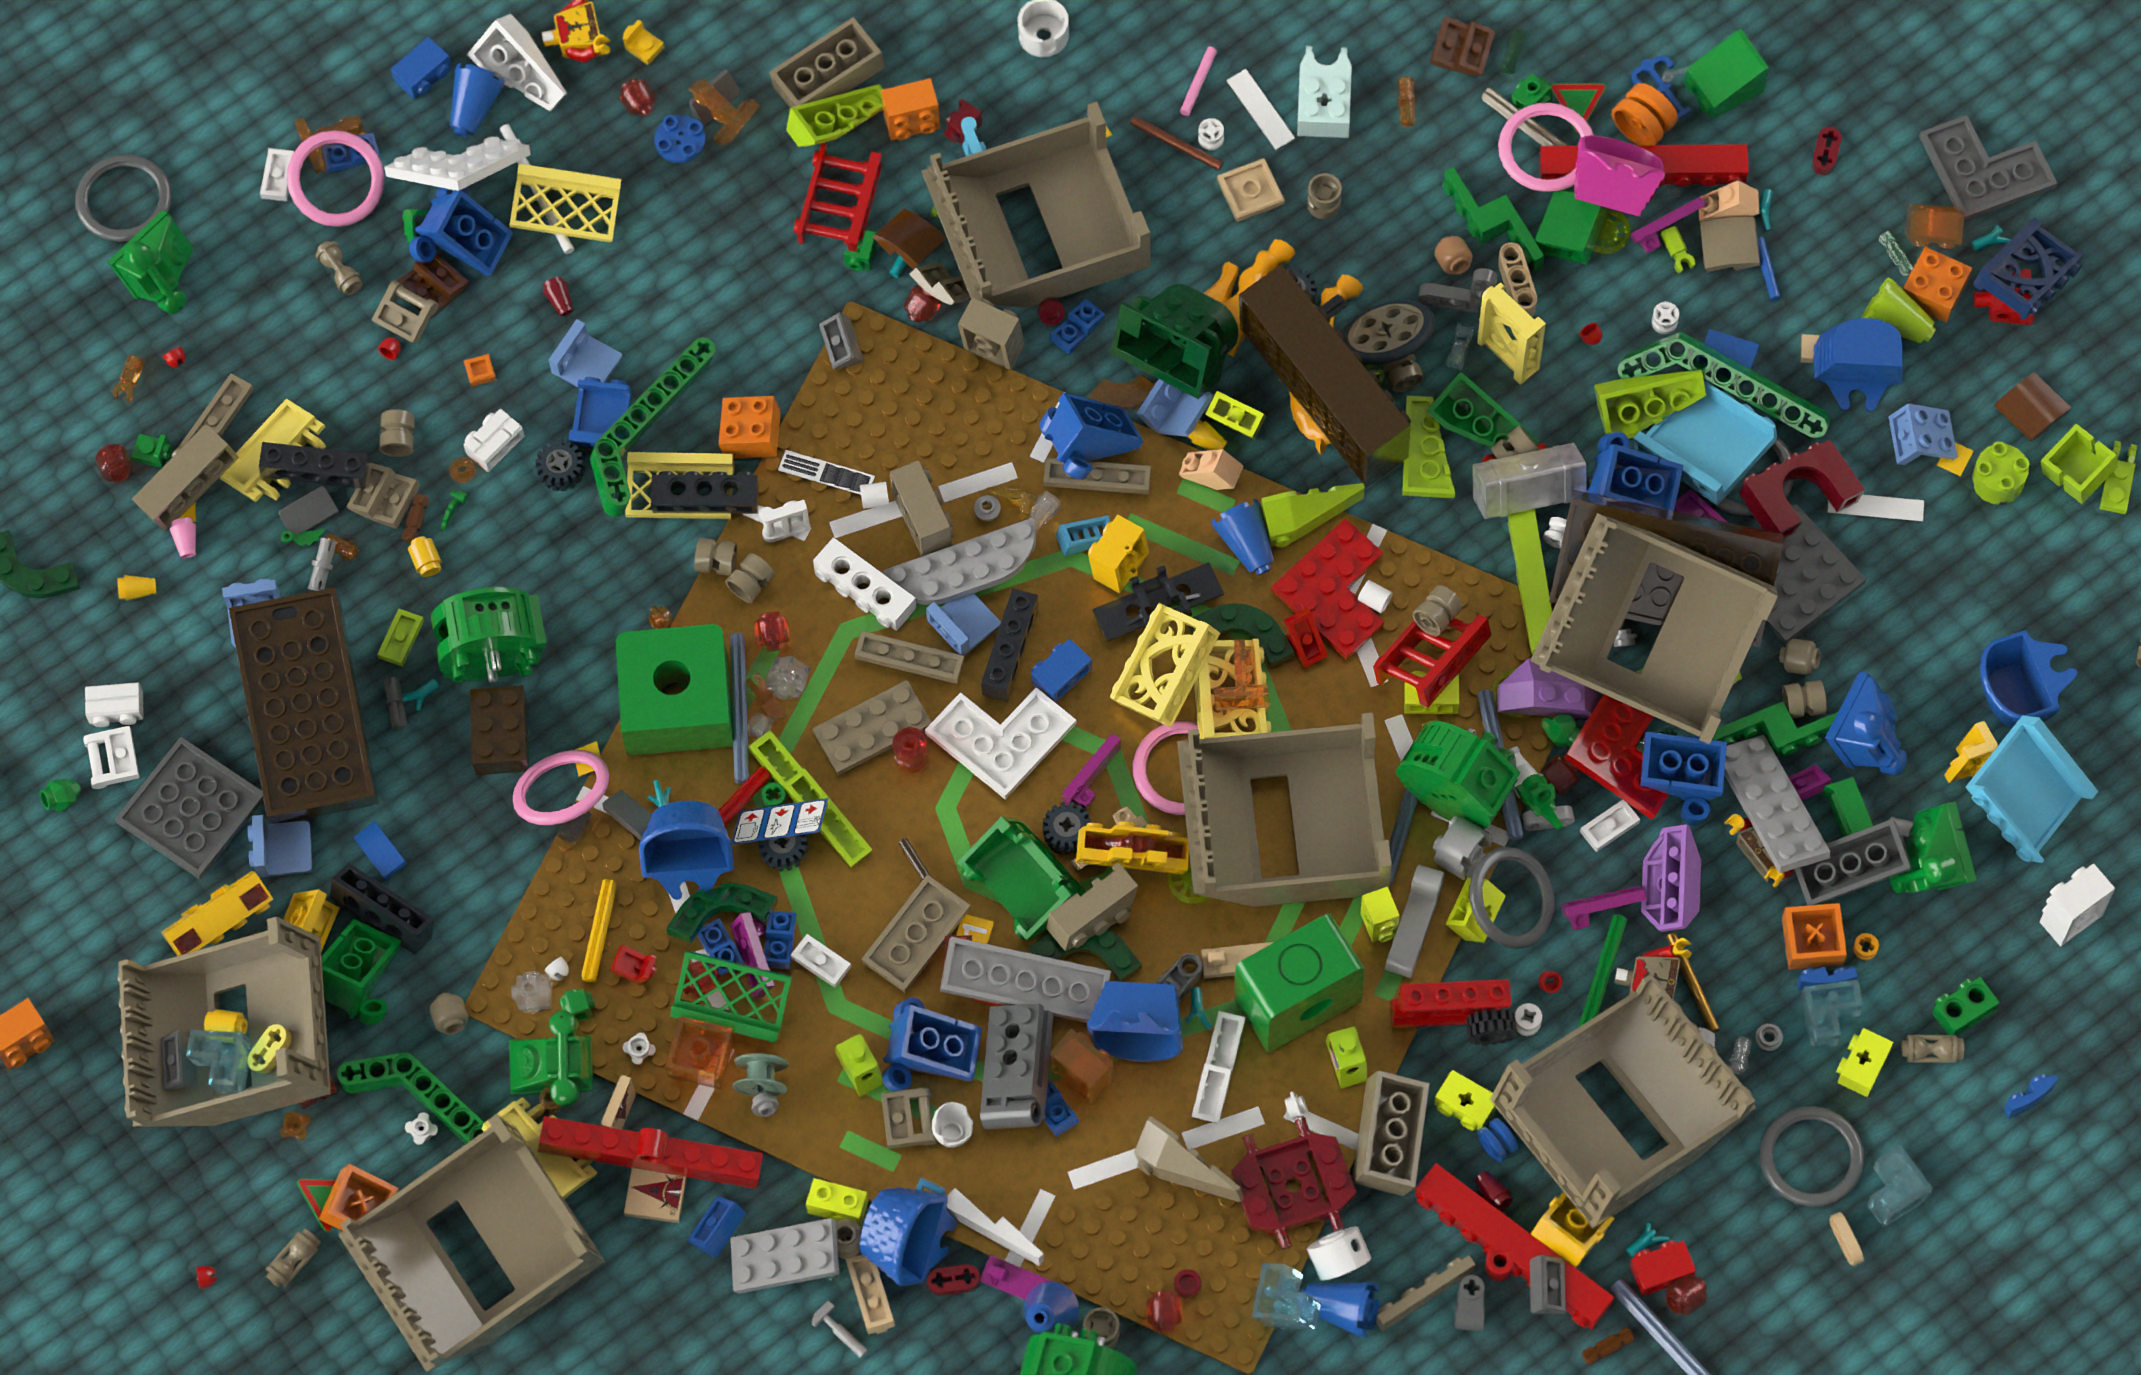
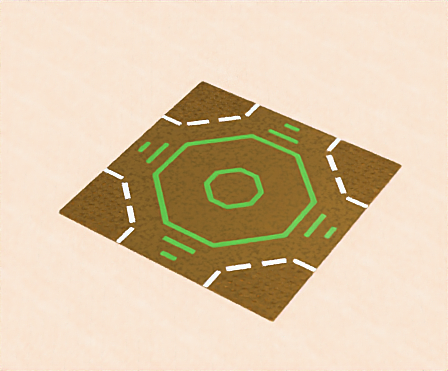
M848 302L842 314L849 316L864 361L834 370L826 345L824 344L779 427L777 457L762 458L753 474L757 475L759 480L758 514H732L731 519L728 520L716 542L717 544L721 541L737 543L735 570H740L739 564L749 553H754L771 566L775 576L767 586H760L761 593L752 603H747L728 588L725 581L729 576L717 574L715 570L711 573L700 572L670 628L715 624L721 627L728 655L731 710L730 635L732 633L744 634L749 777L761 767L757 760L749 753V746L771 730L801 768L806 769L872 849L870 854L851 868L820 832L805 834L808 852L805 853L806 858L804 861L800 860V865L797 868L795 865H792V870L788 871L787 867H783V871H778L777 867L772 869L769 867V863L765 864L759 852L758 841L733 844L731 847L733 849L734 870L719 875L713 888L721 887L720 884L739 883L777 896L778 903L773 911L796 913L793 951L808 934L851 963L850 970L834 988L793 959L791 960L790 969L769 968L772 972L793 977L781 1026V1035L776 1043L670 1017L685 952L688 950L707 955L697 936L690 944L667 935L666 928L681 905L690 896L699 891V885L694 881L683 882L680 885L682 898L675 900L657 879L643 877L639 857L640 840L604 811L602 803L622 789L652 814L658 809V806L648 800V796L657 797L653 782L658 780L663 793L667 787L672 788L669 795V803L699 801L700 803H708L719 810L743 783L738 784L734 779L733 747L627 756L621 734V722L619 720L600 755L601 759L608 766L610 774L604 796L588 812L562 824L465 1002L468 1016L515 1039L557 1037L549 1029V1020L555 1012L562 1010L559 1000L563 997V994L572 989H584L585 993L591 991L595 1007L591 1008L594 1018L578 1022V1030L573 1036H592L594 1075L616 1085L620 1076L630 1077L637 1095L827 1182L865 1191L870 1202H873L879 1192L884 1189L902 1187L915 1190L920 1178L945 1188V1195H948L956 1188L994 1224L1004 1217L1043 1253L1044 1262L1038 1266L957 1221L956 1228L953 1231H945L944 1236L988 1256L992 1255L1046 1279L1062 1283L1071 1289L1077 1297L1099 1307L1110 1309L1127 1320L1248 1375L1252 1374L1309 1257L1307 1248L1317 1241L1326 1220L1307 1223L1287 1232L1293 1246L1288 1249L1286 1245V1250H1281L1277 1236H1271L1250 1229L1241 1202L1158 1178L1153 1173L1147 1175L1137 1166L1138 1161L1134 1151L1148 1118L1152 1116L1178 1135L1179 1138L1177 1140L1187 1151L1191 1150V1148L1195 1149L1206 1162L1205 1166L1214 1165L1233 1181L1231 1170L1247 1153L1244 1141L1242 1140L1243 1136L1247 1135L1248 1137V1134H1253L1257 1148L1260 1150L1299 1138L1300 1135L1294 1122L1296 1119L1293 1120L1285 1104V1099L1291 1097L1290 1092L1293 1091L1298 1097L1302 1095L1306 1102L1308 1111L1304 1113L1310 1132L1335 1136L1350 1172L1356 1157L1366 1082L1340 1088L1325 1040L1328 1034L1355 1027L1366 1058L1367 1079L1378 1070L1394 1075L1397 1074L1419 1027L1392 1028L1390 1000L1399 998L1398 994L1402 984L1441 982L1461 940V937L1449 928L1446 922L1467 876H1465V880H1462L1437 865L1434 861L1436 850L1433 849V845L1440 835H1445L1450 821L1436 814L1419 800L1417 801L1394 881L1389 888L1400 915V923L1418 864L1445 873L1442 890L1411 978L1385 970L1394 938L1387 942L1376 941L1372 943L1360 914L1362 896L1253 907L1194 894L1190 853L1188 871L1184 874L1124 868L1138 885L1131 915L1123 923L1117 922L1108 929L1117 934L1127 944L1142 964V969L1123 982L1155 984L1184 954L1193 953L1202 962L1201 949L1276 942L1325 914H1331L1365 968L1362 1002L1270 1053L1266 1052L1246 1019L1219 1124L1193 1118L1192 1113L1218 1012L1222 1011L1245 1017L1234 1000L1235 976L1204 979L1203 972L1202 978L1193 988L1198 987L1202 990L1204 1012L1209 1023L1212 1025V1029L1208 1030L1196 1015L1190 1023L1185 1021L1192 1007L1190 990L1179 1003L1183 1051L1176 1057L1168 1060L1132 1061L1103 1054L1093 1046L1087 1023L1053 1016L1048 1078L1061 1092L1064 1101L1077 1115L1079 1123L1057 1137L1043 1119L1040 1125L1035 1127L987 1130L982 1125L980 1112L990 1007L993 1006L971 1001L969 997L940 991L950 937H956L959 925L906 993L862 962V957L922 882L898 845V842L907 838L933 879L971 905L967 915L994 922L988 945L1029 953L1028 947L1050 932L1046 929L1032 941L1022 940L1013 930L1015 928L1013 924L1015 918L983 882L977 880L972 882L963 875L961 871L963 868L958 861L1003 816L1023 821L1086 892L1093 888L1091 882L1096 878L1102 881L1112 874V866L1088 864L1082 869L1076 870L1070 861L1076 858L1077 853L1074 854L1073 850L1069 851V855H1065V851L1062 850L1060 854L1057 853L1055 848L1051 849L1048 847V842H1045L1043 834V819L1046 818V812L1048 810L1051 812L1052 806L1055 804L1057 807H1060V803L1063 802L1062 792L1112 733L1121 739V749L1089 787L1096 795V799L1086 809L1091 823H1099L1103 825V828L1111 829L1116 825L1112 815L1127 806L1136 816L1142 815L1147 825H1159L1162 827L1161 830L1182 833L1184 838H1188L1186 816L1166 813L1152 806L1141 795L1133 777V759L1139 744L1151 731L1163 724L1124 707L1110 698L1113 686L1119 680L1125 668V663L1131 657L1138 638L1144 632L1145 627L1107 642L1092 609L1133 593L1130 587V580L1122 592L1118 593L1093 579L1088 556L1089 549L1073 555L1063 556L1056 538L1059 525L1109 515L1110 521L1113 522L1115 517L1120 515L1145 530L1149 554L1137 569L1139 583L1156 577V568L1163 565L1166 568V574L1169 579L1209 562L1224 595L1191 608L1192 616L1190 617L1224 604H1246L1270 615L1279 624L1285 636L1289 633L1284 619L1295 613L1271 592V586L1346 518L1383 551V557L1349 588L1352 593L1359 597L1366 582L1371 580L1393 593L1383 613L1370 608L1384 621V626L1348 660L1343 658L1321 637L1328 654L1324 659L1304 668L1295 654L1294 657L1270 667L1264 656L1261 670L1266 673V687L1263 688L1264 696H1267L1269 700L1266 721L1271 723V732L1361 724L1363 713H1373L1376 735L1374 761L1384 840H1389V842L1406 789L1400 778L1396 775L1397 767L1424 724L1429 721L1446 722L1465 730L1473 729L1476 731V736L1480 738L1483 731H1485L1478 701V692L1481 690L1490 689L1492 691L1504 748L1509 750L1517 746L1523 758L1538 774L1541 773L1554 746V743L1542 728V721L1545 717H1555L1498 712V686L1528 658L1531 659L1533 656L1531 654L1519 587L1344 511L1298 540L1291 542L1286 547H1271L1274 563L1270 565L1272 569L1260 576L1256 572L1251 574L1215 531L1211 521L1215 518L1216 522L1222 520L1220 514L1246 501L1249 506L1254 504L1253 499H1258L1261 504L1264 497L1295 490L1245 469H1242L1234 489L1216 490L1179 476V472L1188 452H1198L1201 450L1135 422L1133 424L1144 441L1139 449L1092 460V462L1151 466L1149 494L1044 486L1046 458L1057 459L1058 452L1053 443L1044 438V434L1040 430V420L1050 407L1058 408L1060 404L1058 399L1063 394V391L1014 370H1009L986 358L855 302ZM785 450L874 475L873 483L886 482L889 505L863 509L860 494L779 471L778 469ZM918 460L922 468H928L933 481L931 482L933 491L938 490L943 501L941 505L943 512H948L953 522V527H951L954 533V537L951 538L952 546L1033 518L1037 534L1034 552L1032 551L1026 561V566L1023 570L1006 582L974 593L1000 621H1002L1012 588L1038 595L1039 608L1008 702L982 695L981 682L999 628L964 656L965 660L958 684L858 660L854 657L861 631L958 654L927 621L926 608L930 605L917 604L916 602L917 608L896 631L890 626L886 628L881 625L876 619L877 616L870 611L868 613L862 611L856 605L854 599L849 596L847 598L842 596L835 589V585L829 581L823 582L815 574L813 560L833 537L881 573H883L882 570L921 557L892 495L890 472ZM1296 491L1297 495H1304ZM985 495L995 497L1001 507L998 517L992 521L979 519L974 511V505L978 498ZM804 500L808 510L810 530L775 542H766L762 535L764 525L759 518L760 510L764 507L776 509L789 501ZM986 504L982 508L985 510H989L992 508V506ZM781 521L775 522L774 526L776 528L782 526ZM1098 526L1100 534L1103 535L1102 526ZM1089 529L1088 531H1089L1090 536H1091V537H1094V536H1093V533H1092V530ZM1081 532L1078 533L1080 540L1083 539ZM840 568L837 570V573L845 574L849 570L847 568ZM861 583L857 586V588L866 589L870 585L867 583ZM1436 586H1445L1460 598L1463 605L1462 610L1455 618L1469 624L1480 614L1488 618L1492 636L1458 673V714H1404V682L1390 675L1382 686L1377 684L1373 666L1376 660L1390 648L1414 621L1413 612L1426 601L1427 596ZM1186 587L1176 589L1179 592H1184L1185 596L1190 595V591ZM882 598L878 600L879 604H887L890 602V600L887 598ZM1551 602V608L1553 612L1556 603ZM946 603L938 604L937 606H938L939 608H941V607L944 606ZM1176 604L1169 606L1171 609L1179 607ZM1135 606L1127 609L1126 614L1134 618L1139 615L1140 609ZM1173 620L1170 621L1164 634L1169 631L1170 626L1174 630V636L1177 635L1178 625ZM1185 624L1184 635H1193L1188 625ZM1447 626L1439 636L1453 642L1459 638L1462 632ZM1231 632L1219 636L1217 640H1252L1253 638L1243 633ZM1070 638L1092 659V670L1056 702L1058 706L1076 719L1077 724L1006 800L929 738L925 731L839 776L813 733L812 728L906 680L909 682L931 722L961 692L1001 725L1036 688L1032 684V668L1040 660L1045 661L1051 656V651L1059 643L1064 644ZM1423 639L1414 648L1436 660L1441 658L1446 650ZM1173 648L1152 659V672L1155 681L1165 674L1174 672L1177 665L1172 656ZM1179 651V657L1181 658L1183 653ZM1210 653L1209 655L1224 660L1226 653ZM1234 653L1230 657L1229 663L1234 665L1238 658H1241L1240 663L1242 666L1249 665V658L1244 653ZM1407 657L1398 666L1410 673L1413 671H1423L1427 674L1430 668ZM1219 671L1218 675L1212 672L1209 676L1212 680H1219L1222 672ZM1227 675L1224 683L1219 688L1211 690V695L1224 699L1230 706L1231 711L1247 695L1241 685L1229 675ZM1166 681L1162 685L1166 687L1169 681ZM680 682L671 683L665 686L661 692L667 695H676L683 692L688 685ZM1194 685L1175 721L1197 723ZM1147 690L1141 694H1137L1134 691L1131 699H1140L1147 693ZM1151 698L1143 706L1154 710L1157 703ZM1254 702L1249 709L1254 710ZM1220 705L1212 707L1216 713H1219L1222 709L1223 715H1225V711ZM1250 718L1246 719L1248 728L1242 726L1238 719L1235 721L1237 727L1243 732H1252L1256 728L1255 722ZM1230 725L1214 730L1216 733L1232 732ZM1188 733L1174 734L1160 740L1152 748L1146 762V774L1153 789L1160 796L1178 803H1184L1177 741L1188 740ZM595 771L590 773L574 804L582 800L593 789L597 779ZM772 777L740 811L766 807L762 801V790L767 784L776 783ZM1288 777L1251 779L1261 877L1298 875L1299 870ZM1514 791L1520 817L1525 804ZM779 792L775 794L769 793L770 801L774 798L779 800ZM786 794L785 804L794 803ZM1502 807L1490 826L1485 829L1492 834V843L1490 847L1485 845L1483 849L1484 854L1496 848L1505 847L1509 840ZM740 811L725 826L731 842ZM1090 836L1091 839L1089 843L1086 842L1085 848L1092 847L1105 837ZM1158 844L1157 851L1167 852V857L1181 859L1182 846ZM1497 864L1488 870L1484 879L1489 881ZM604 879L616 881L617 889L598 975L595 982H586L582 980L581 975L601 885ZM732 911L721 912L710 917L703 926L720 918L730 939L733 940L737 948L730 925L741 913ZM768 919L766 920L765 923L762 922L763 925H764L765 931H766V928H767ZM766 935L759 939L763 952L765 950ZM625 945L646 956L650 954L657 956L654 962L656 970L650 980L636 984L610 971L619 946ZM1087 952L1074 953L1062 959V961L1109 970L1101 959ZM562 957L569 967V973L567 976H564L563 980H553L545 972V968L557 958ZM690 959L689 970L694 978L707 971L701 961ZM708 963L710 968L714 966L713 964ZM1189 964L1183 970L1186 973H1194L1197 967ZM716 969L713 970L720 984L733 977L730 972L720 976ZM735 970V972H736L737 974H739V973L742 972V971H739V970ZM1110 972L1109 981L1118 982L1112 972ZM709 973L697 980L704 994L717 987ZM744 974L739 978L748 991L751 988L747 976ZM688 976L686 977L685 983L690 981ZM773 979L775 986L770 992L773 997H776L783 992L785 982ZM735 980L723 987L731 1001L743 994ZM690 984L683 990L682 999L693 1002L701 997L693 984ZM719 990L707 997L713 1007L720 1008L727 1004ZM750 993L757 1007L770 1000L767 995L762 998H754L753 994ZM746 997L734 1003L735 1008L740 1014L746 1015L753 1011ZM911 997L921 1000L926 1010L954 1018L956 1021L960 1020L982 1027L973 1080L968 1082L958 1078L909 1070L912 1082L905 1089L929 1088L931 1090V1099H929L931 1120H933L936 1110L945 1103L956 1102L966 1106L969 1116L974 1121L971 1138L964 1145L954 1148L946 1147L937 1140V1143L933 1145H915L888 1149L881 1093L893 1091L889 1090L884 1084L859 1097L835 1054L836 1046L857 1034H861L878 1063L882 1075L883 1071L891 1066V1064L883 1062V1058L888 1051L891 1034L889 1024L894 1021L893 1010L899 1002ZM779 998L778 1000H776V1002L778 1003L779 1006H780L781 998ZM703 1000L698 1002L700 1004L706 1005ZM772 1003L760 1010L765 1020L776 1022L778 1012ZM727 1007V1008L724 1009V1010L732 1011V1010L730 1009V1007ZM756 1013L751 1015L752 1017L758 1018ZM637 1033H644L649 1043L655 1046L656 1051L654 1055H648L641 1064L636 1065L632 1062L630 1054L624 1052L623 1044L628 1042L633 1036H636ZM640 1046L637 1047V1050H638V1051H640V1050L642 1049V1047H640ZM745 1054H768L784 1058L788 1061L789 1067L774 1073V1080L786 1085L787 1092L774 1096L778 1099L779 1107L772 1115L767 1117L755 1115L751 1108L752 1100L755 1096L744 1095L733 1090L732 1085L736 1081L747 1079V1070L737 1067L734 1063V1059L738 1056ZM1357 1067L1351 1068L1347 1072H1354L1357 1070ZM868 1073L862 1079H867L872 1074ZM914 1100L910 1101L914 1134H920L922 1129L918 1101ZM1308 1153L1324 1202H1329L1312 1153ZM1261 1168L1260 1171L1262 1173L1272 1205L1274 1207L1277 1218H1279L1263 1169ZM1290 1180L1286 1183L1285 1187L1289 1192H1297L1301 1189V1184L1296 1180ZM924 1187V1190H923V1191L933 1192V1191H931V1190H929V1189H927V1188ZM1184 1269L1196 1271L1202 1280L1200 1293L1191 1299L1180 1297L1174 1289V1278L1177 1273Z

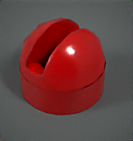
M1593 322L1584 326L1579 335L1586 344L1597 345L1602 340L1603 333L1598 324Z
M393 337L385 338L378 347L379 353L389 360H395L401 350L399 340Z
M181 346L162 355L166 363L174 368H178L177 360L183 365L186 359L185 352Z
M1548 970L1540 974L1538 984L1543 991L1555 993L1562 986V978L1558 973ZM1554 977V981L1545 982V979Z
M196 1267L200 1289L208 1288L215 1284L217 1277L210 1276L216 1273L213 1267Z

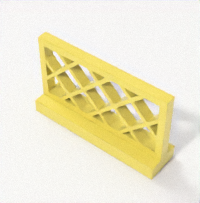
M519 164L510 227L612 243L621 179ZM521 185L532 186L537 194L526 201L520 193ZM551 189L558 190L563 196L554 204H551L544 195ZM577 193L584 194L588 199V202L579 208L570 199ZM541 197L548 208L537 215L530 204ZM602 197L612 198V207L605 212L596 204V201ZM520 199L522 201V204L518 206ZM567 201L574 211L565 218H562L555 208ZM592 205L599 213V216L588 222L581 212ZM525 207L533 215V218L527 222L516 221L517 213ZM550 211L559 220L553 226L545 225L541 220ZM611 213V217L609 220L607 218V215ZM576 215L585 224L578 230L571 229L566 223ZM603 219L609 226L608 234L597 233L592 225Z
M628 452L627 483L631 498L626 508V517L731 519V514L653 513L650 510L652 509L651 499L644 491L651 486V473L658 474L659 472L669 471L674 473V475H685L686 472L693 471L701 475H711L713 472H724L727 475H733L735 466L733 454ZM634 473H645L650 480L639 488L633 482ZM729 488L726 491V495L732 496L733 488ZM640 495L649 503L643 510H632V502Z

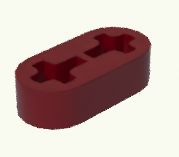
M1826 127L1819 133L1812 160V168L1819 175H1828L1835 168L1842 140L1841 133L1836 128ZM1828 136L1833 137L1830 148L1825 147ZM1823 155L1828 156L1826 166L1821 165Z
M968 1264L937 1268L930 1272L928 1276V1288L936 1296L971 1292L978 1288L980 1274L975 1266ZM970 1272V1276L975 1277L971 1279V1284H966L965 1280L955 1281V1279L964 1278V1273ZM938 1276H942V1279L945 1281L952 1280L945 1282L943 1288H938L937 1284H932L937 1281Z

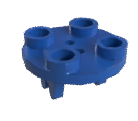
M669 115L663 119V122L656 130L654 142L658 153L664 159L673 163H685L694 160L701 154L705 147L706 135L700 121L689 116Z

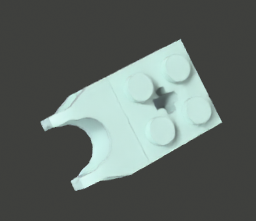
M1306 46V54L1300 64L1297 136L1349 137L1351 64L1347 57V48H1341V53L1335 63L1321 65L1314 59L1312 46Z

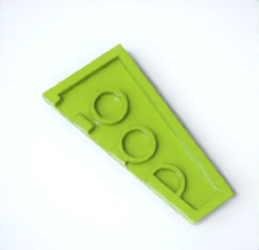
M1407 396L1406 414L1411 420L1409 456L1404 460L1402 496L1455 498V490L1452 485L1439 422L1426 412L1434 401L1433 397Z

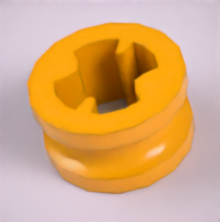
M1864 933L1859 935L1853 946L1855 956L1864 961L1873 959L1877 954L1879 942L1872 934ZM1864 942H1869L1872 951L1868 949L1867 952H1863L1862 946L1859 943L1864 945Z

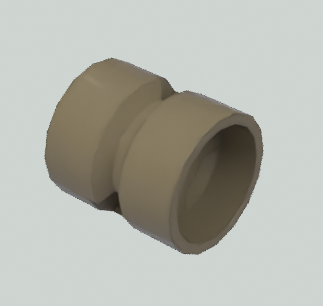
M1323 173L1316 175L1309 182L1307 205L1308 210L1314 217L1323 220L1331 219L1340 211L1342 187L1337 177L1332 174Z
M1414 353L1399 361L1382 365L1384 371L1389 374L1388 380L1393 391L1398 393L1406 392L1423 382L1424 374L1419 364L1415 362L1416 357Z
M388 410L383 412L380 422L381 432H383L380 435V452L392 457H404L412 454L414 451V436L412 434L415 428V416L405 410Z
M1520 425L1508 434L1507 440L1501 439L1490 448L1497 459L1540 450Z
M699 538L695 552V571L711 573L715 570L717 574L730 576L736 566L737 543L721 541L717 544L713 539Z
M749 553L739 564L741 569L734 570L725 582L737 597L747 603H752L761 593L760 586H767L775 576V572L762 558L754 553Z
M1439 585L1427 596L1426 601L1415 609L1413 619L1424 632L1432 636H1438L1447 627L1449 621L1453 620L1460 613L1463 605L1460 598L1452 590Z
M1821 680L1805 682L1803 687L1799 683L1782 686V700L1792 719L1804 717L1805 713H1808L1810 716L1826 714V696Z
M1103 1307L1094 1308L1087 1313L1083 1322V1329H1088L1086 1340L1091 1329L1100 1333V1339L1101 1337L1105 1339V1347L1114 1349L1120 1337L1119 1321L1115 1313Z

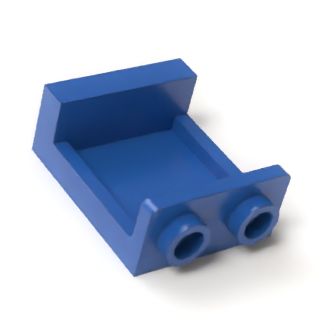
M585 377V380L578 379L579 391L573 430L569 432L568 439L569 442H572V446L576 445L577 447L593 449L597 440L630 408L632 390L624 381L611 380V383L601 382L599 378ZM616 435L619 439H625L621 435Z

